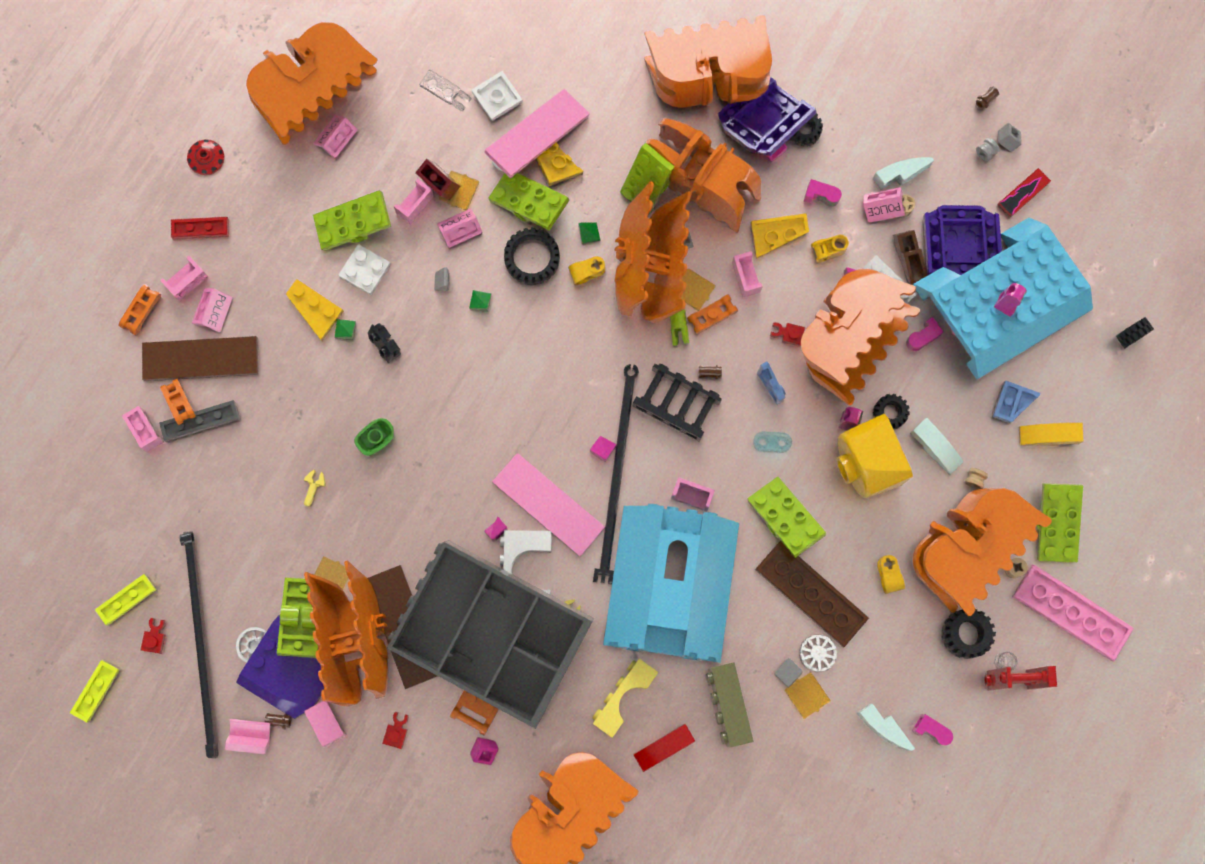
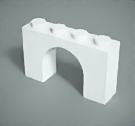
M504 530V535H501L500 546L504 547V555H500V566H504V570L512 574L513 565L522 554L528 552H551L552 532ZM543 590L551 595V590Z

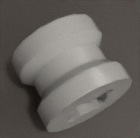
M986 138L984 144L976 147L978 156L986 162L991 160L992 155H996L1000 151L998 144L991 138Z

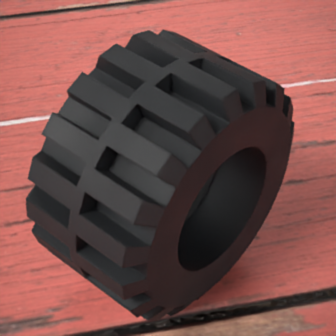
M962 609L952 613L945 620V626L942 627L944 632L942 640L945 639L946 643L944 645L950 648L949 652L951 654L955 653L956 657L970 659L982 656L991 649L990 646L995 642L993 637L996 636V632H993L994 623H990L991 618L989 616L986 617L984 615L985 612L975 609L972 616H967ZM964 622L973 624L977 629L978 638L973 645L965 644L959 636V628Z

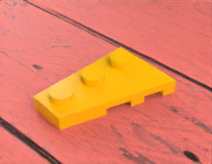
M557 142L536 158L549 186L582 175L584 172L574 164L568 154L566 155L560 149Z
M807 213L750 222L756 259L809 232Z
M298 279L295 280L286 293L287 297L321 341H323L337 319L344 312L343 309Z

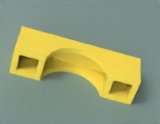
M638 659L637 662L634 660L627 668L629 673L626 678L621 676L615 685L618 687L614 694L610 692L604 700V703H606L604 709H598L592 717L595 720L593 724L611 738H613L624 722L619 712V702L623 694L633 688L647 689L658 674L655 669L641 659Z

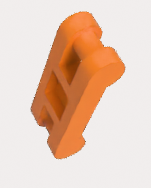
M142 285L119 321V327L127 328L130 330V333L137 335L152 308L160 300L161 293L153 292L150 290V287ZM146 296L149 297L147 302L143 300ZM132 317L136 318L134 323L130 322Z
M729 294L687 317L689 323H692L695 327L694 331L696 334L707 330L738 312L736 305L733 306ZM723 305L727 308L724 312L720 308ZM703 317L705 323L701 324L699 319Z
M177 378L172 381L173 383L167 386L163 385L160 389L175 421L180 425L184 423V420L188 418L193 419L196 415ZM186 409L185 412L179 414V411Z

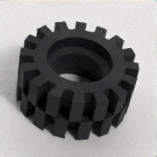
M816 113L807 122L812 126L811 133L803 134L798 130L791 137L792 141H796L795 144L801 143L803 147L805 144L810 146L811 143L815 144L820 138L823 123H821V118L818 119V114Z
M1144 317L1120 332L1116 337L1125 349L1153 331L1154 328L1147 318Z
M886 394L874 406L873 416L878 417L884 414V409L888 405L895 406L898 409V416L894 419H888L892 428L898 429L907 421L910 415V411H908L910 407L906 405V400L903 401L901 399L902 396L899 395L897 397L896 394Z

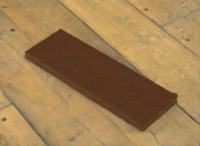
M257 336L142 343L143 381L258 375Z
M781 540L755 569L843 648L869 619L867 615L799 556L795 558Z
M401 565L368 577L377 597L380 614L386 615V618L381 619V623L387 624V627L384 628L386 640H388L392 631L397 630L399 625L396 623L400 615L407 611L408 607H406L409 598L413 596ZM391 651L405 689L438 677Z

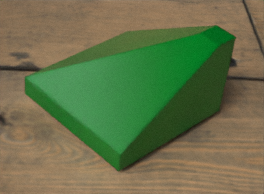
M597 222L578 223L582 244L600 241Z
M473 290L469 309L488 312L491 293Z
M337 319L334 338L354 340L356 321Z

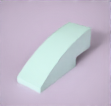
M920 157L893 163L877 171L873 180L881 190L895 181L902 186L928 169L934 159L932 157Z
M927 417L910 433L949 475L964 462L950 442Z
M873 704L867 705L857 713L864 723L884 740L907 751L915 749L891 715L883 718Z

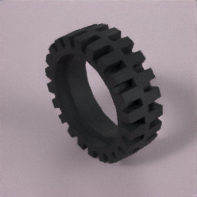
M533 227L529 230L524 228L523 231H517L516 235L513 234L510 240L507 241L504 249L505 265L514 279L516 278L518 282H524L526 285H529V283L532 285H536V283L542 284L545 280L548 281L555 274L556 269H558L560 260L559 248L555 239L548 232H543L542 229L536 230ZM538 240L548 247L550 261L542 271L526 273L516 266L514 252L521 242Z

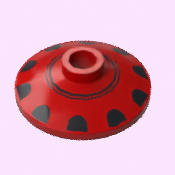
M204 139L197 141L188 150V165L197 174H213L223 165L224 151L213 140ZM203 153H207L205 157H201Z

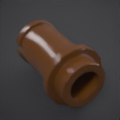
M994 86L990 87L983 95L977 97L976 105L981 109L987 108L989 103L999 96L998 89Z
M718 365L716 367L699 366V378H716L718 380V378H722V367H718Z
M267 713L265 716L266 719H273V721H265V723H270V726L282 727L283 730L291 726L292 718L287 714L275 715Z

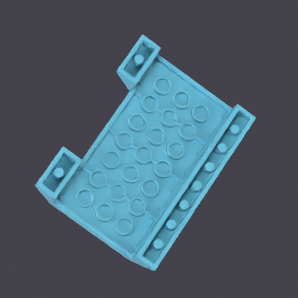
M1027 218L1001 233V238L1008 248L968 272L959 275L942 267L913 284L923 301L929 297L931 298L971 357V360L966 365L976 380L1093 309L1091 286L1049 226L1032 218ZM1017 283L1024 286L1027 292L1014 314L1009 317L996 309L994 305L1000 294L1007 287Z

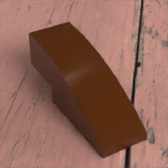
M915 230L893 235L903 271L908 283L913 285L927 276L922 249L918 246Z

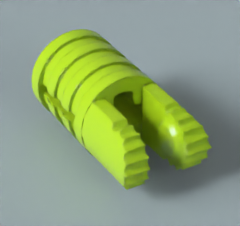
M682 310L670 316L673 346L679 344V331L682 332L683 342L685 344L689 343L686 310Z

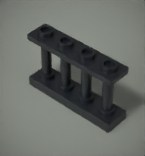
M654 363L652 371L656 374L645 395L641 396V398L636 396L632 407L700 442L704 434L701 426L713 403L719 406L722 398L715 391L703 389V386L698 382L693 381L691 383L686 380L684 375L668 371L669 368L667 366ZM665 377L673 383L661 405L656 407L651 404L650 400L661 379ZM679 386H682L690 392L678 414L673 416L668 413L667 408ZM696 395L707 399L695 423L689 424L685 422L684 417Z

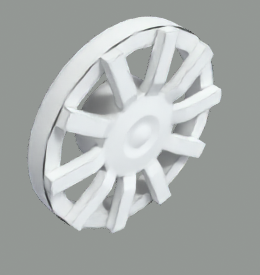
M251 627L239 635L236 641V651L241 660L246 663L248 662L260 643L263 634L267 632L266 630L259 627ZM253 630L261 631L258 638H256L255 631ZM252 631L251 639L247 636V633ZM243 636L248 640L247 643L241 642ZM240 645L246 646V649L240 651ZM246 652H250L247 659L242 655Z
M810 636L801 645V661L811 671H826L836 661V646L826 636ZM816 638L817 646L811 642L812 639ZM819 638H822V639L825 640L824 643L822 644V646L820 645V639H819ZM807 642L811 645L812 649L805 648ZM829 642L832 647L825 649V645ZM803 650L810 652V655L804 657ZM833 650V655L827 654V651ZM825 657L832 658L830 664L827 662ZM812 658L813 660L809 665L805 660ZM815 661H818V669L812 667ZM821 661H823L827 666L821 668Z

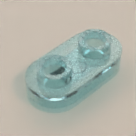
M762 431L755 435L753 445L761 452L784 453L792 446V439L787 433ZM764 439L766 444L761 445L759 440ZM778 441H784L785 446H780Z

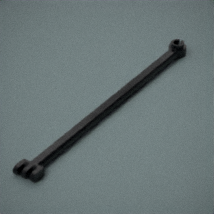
M631 364L624 368L625 386L600 569L595 568L593 582H597L598 575H602L601 583H605V576H609L608 584L611 585L614 571L609 570L634 383L639 373L638 367L633 365L632 370L635 374L633 376L628 375L627 372L631 370Z
M186 531L180 534L181 546L185 545L207 743L205 749L208 758H217L219 752L218 744H216L194 549L195 539L193 531Z

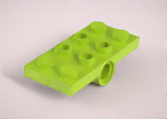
M645 143L641 146L620 193L632 202L646 185L652 181L654 187L649 200L653 202V205L649 212L650 214L660 195L671 182L668 179L674 170V165Z
M504 173L488 197L490 202L512 212L518 219L524 222L531 221L549 231L570 201L567 196L519 173L515 174L512 178H509Z
M380 190L313 214L320 247L323 251L348 242L359 243L365 241L368 238L367 235L391 227L383 192Z
M776 477L747 498L751 506L766 522L771 533L781 540L795 558L826 536L824 529L779 477Z
M1042 483L1040 512L1052 519V523L1047 527L1037 525L1039 531L1037 560L1078 562L1083 485Z
M285 577L280 611L277 656L316 658L318 645L313 639V631L316 628L310 618V612L313 611V608L307 598L310 588L306 584L305 579Z

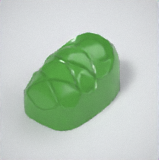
M385 418L375 419L355 436L354 443L362 454L372 455L384 448L393 439V426Z

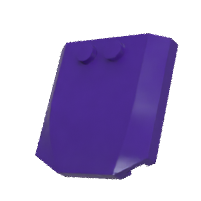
M770 77L769 87L763 95L750 101L728 103L718 113V117L725 134L748 151L772 156L817 112L816 108L803 99L799 101L780 88L776 80Z
M942 205L930 213L926 212L923 220L927 276L942 267L962 275L1002 252L999 214L996 212L992 214L986 211V208L978 205Z
M278 615L242 669L236 683L296 719L305 713V710L316 705L321 697V691L324 690V685L318 676L321 665L316 658L277 656L280 615Z

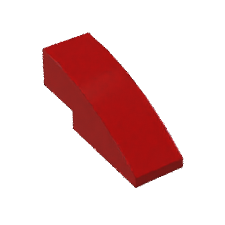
M683 724L633 755L644 772L694 743L695 739L686 724Z

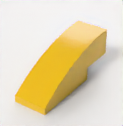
M1083 422L1019 426L1020 446L1080 444L1084 442Z

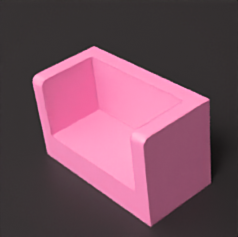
M418 178L415 181L416 187L400 206L397 204L394 206L396 214L409 224L415 220L434 197L432 189Z
M752 252L736 255L732 261L742 297L761 293L763 287L762 283H759L752 262Z
M190 256L186 258L189 263L167 282L163 278L160 280L178 301L208 277Z
M137 406L122 415L140 448L148 452L162 444L163 441L157 436L147 419L145 410Z
M678 477L671 499L708 511L715 490Z
M324 701L304 711L322 747H326L346 736L345 731H342L329 706L330 702Z

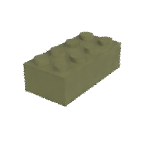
M735 663L708 669L709 673L706 674L708 685H712L713 693H710L713 705H717L718 709L715 716L717 724L722 726L723 732H720L722 744H726V747H734L754 742Z

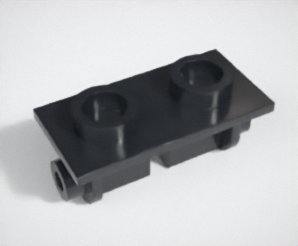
M378 323L374 326L372 324L367 333L369 340L376 345L380 356L387 363H390L393 356L396 358L401 355V349L394 339L387 342L386 339L390 338L391 335L384 325Z

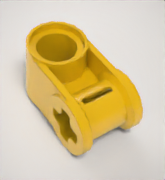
M840 234L813 242L811 248H814L816 253V262L821 263L843 255L847 250L849 241L846 236ZM841 242L844 245V247L837 248L835 246V243Z
M594 256L571 264L568 269L574 285H580L602 276L605 273V261L603 258ZM594 264H597L598 266H600V269L597 270V269L594 267Z
M892 555L881 557L877 562V567L884 593L888 594L905 589L904 579L897 559ZM886 561L891 562L889 568L884 567Z

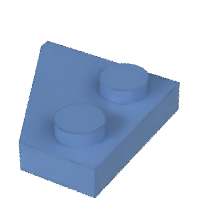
M767 361L760 365L757 374L778 405L784 401L786 393L784 388L779 385Z
M1004 381L992 417L1011 423L1040 396V393L1009 381Z

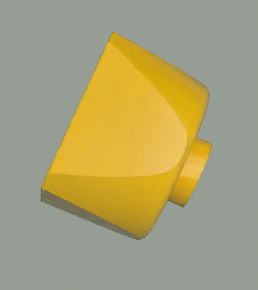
M885 413L838 436L837 445L840 456L836 458L839 471L847 484L852 483L861 497L869 498L897 488L913 477L911 467Z

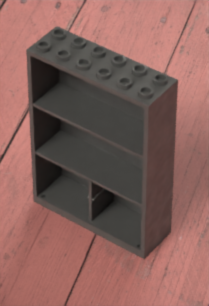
M450 540L439 543L434 551V554H436L435 559L429 561L425 568L426 576L423 579L420 578L415 587L418 591L409 598L406 607H408L407 611L400 615L396 623L399 625L397 630L392 631L387 640L389 643L387 649L536 729L594 618Z

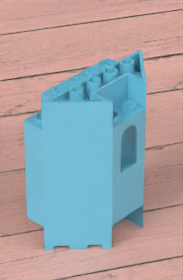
M657 504L624 506L603 645L630 651H645L678 656L683 659L721 663L739 523L719 517L716 513L703 512V514H698V511L691 509L682 512L677 507L668 506L667 509H664V506ZM676 540L684 542L688 548L684 581L664 578L668 547Z

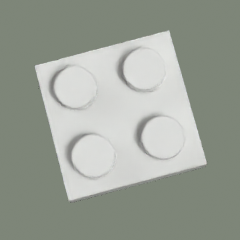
M503 71L472 89V94L491 121L523 103L522 98Z
M358 244L338 276L372 295L391 263Z

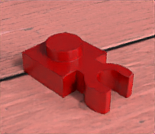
M773 323L772 327L777 328L779 332H771L770 336L772 338L781 336L783 337V343L801 346L805 327L787 323L786 327H782L780 323Z
M150 618L149 627L151 630L150 632L144 631L140 651L162 654L166 635L160 634V632L164 629L166 622L161 620L160 625L156 627L154 625L155 619Z
M395 712L393 714L394 726L388 724L382 744L402 749L408 731L403 728V725L408 722L409 716L405 714L404 720L399 721L397 719L399 712Z

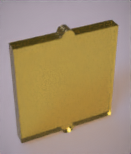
M450 171L449 175L461 186L450 200L441 196L439 200L450 204L451 207L468 210L479 181L467 177L466 174L462 175Z
M688 268L682 278V281L686 282V290L682 294L681 299L699 311L705 301L709 300V296L716 285Z
M323 556L314 575L338 584L343 590L348 580L345 566L341 565L339 561L335 562Z
M812 672L800 680L797 679L794 684L784 690L803 719L815 711L819 712L821 707L831 701Z

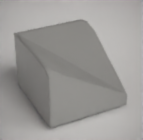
M1007 123L998 130V143L1012 152L1021 145V132L1010 123Z

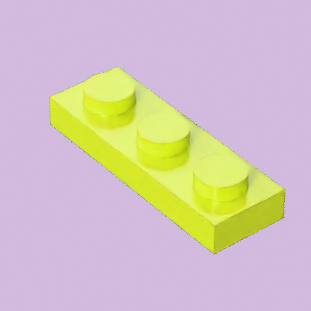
M143 574L96 608L95 611L105 625L109 626L154 593L156 588L148 577Z
M101 660L71 709L70 714L89 723L120 669Z

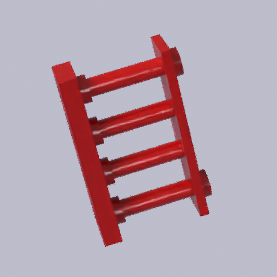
M1056 666L1027 669L1026 673L1011 674V667L988 670L984 676L985 686H988V691L1012 688V684L1022 683L1027 685V690L1057 687Z

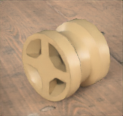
M903 195L902 203L905 208V216L900 217H907L915 207V200L910 195Z
M970 468L969 478H966L965 484L975 489H983V482L988 478V474L980 469Z
M1021 558L1011 559L1013 567L1011 570L1005 571L1007 576L1010 578L1024 576L1028 570L1027 563Z

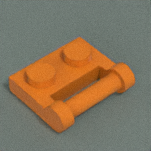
M464 690L450 717L454 720L456 718L479 730V733L485 736L499 709ZM464 706L486 718L485 723L483 724L460 711L461 708Z

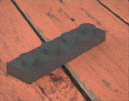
M232 400L194 412L195 418H188L180 425L177 424L174 418L159 422L163 439L165 442L240 420L236 403Z

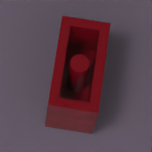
M427 158L415 172L437 194L448 200L453 197L461 186L439 165Z

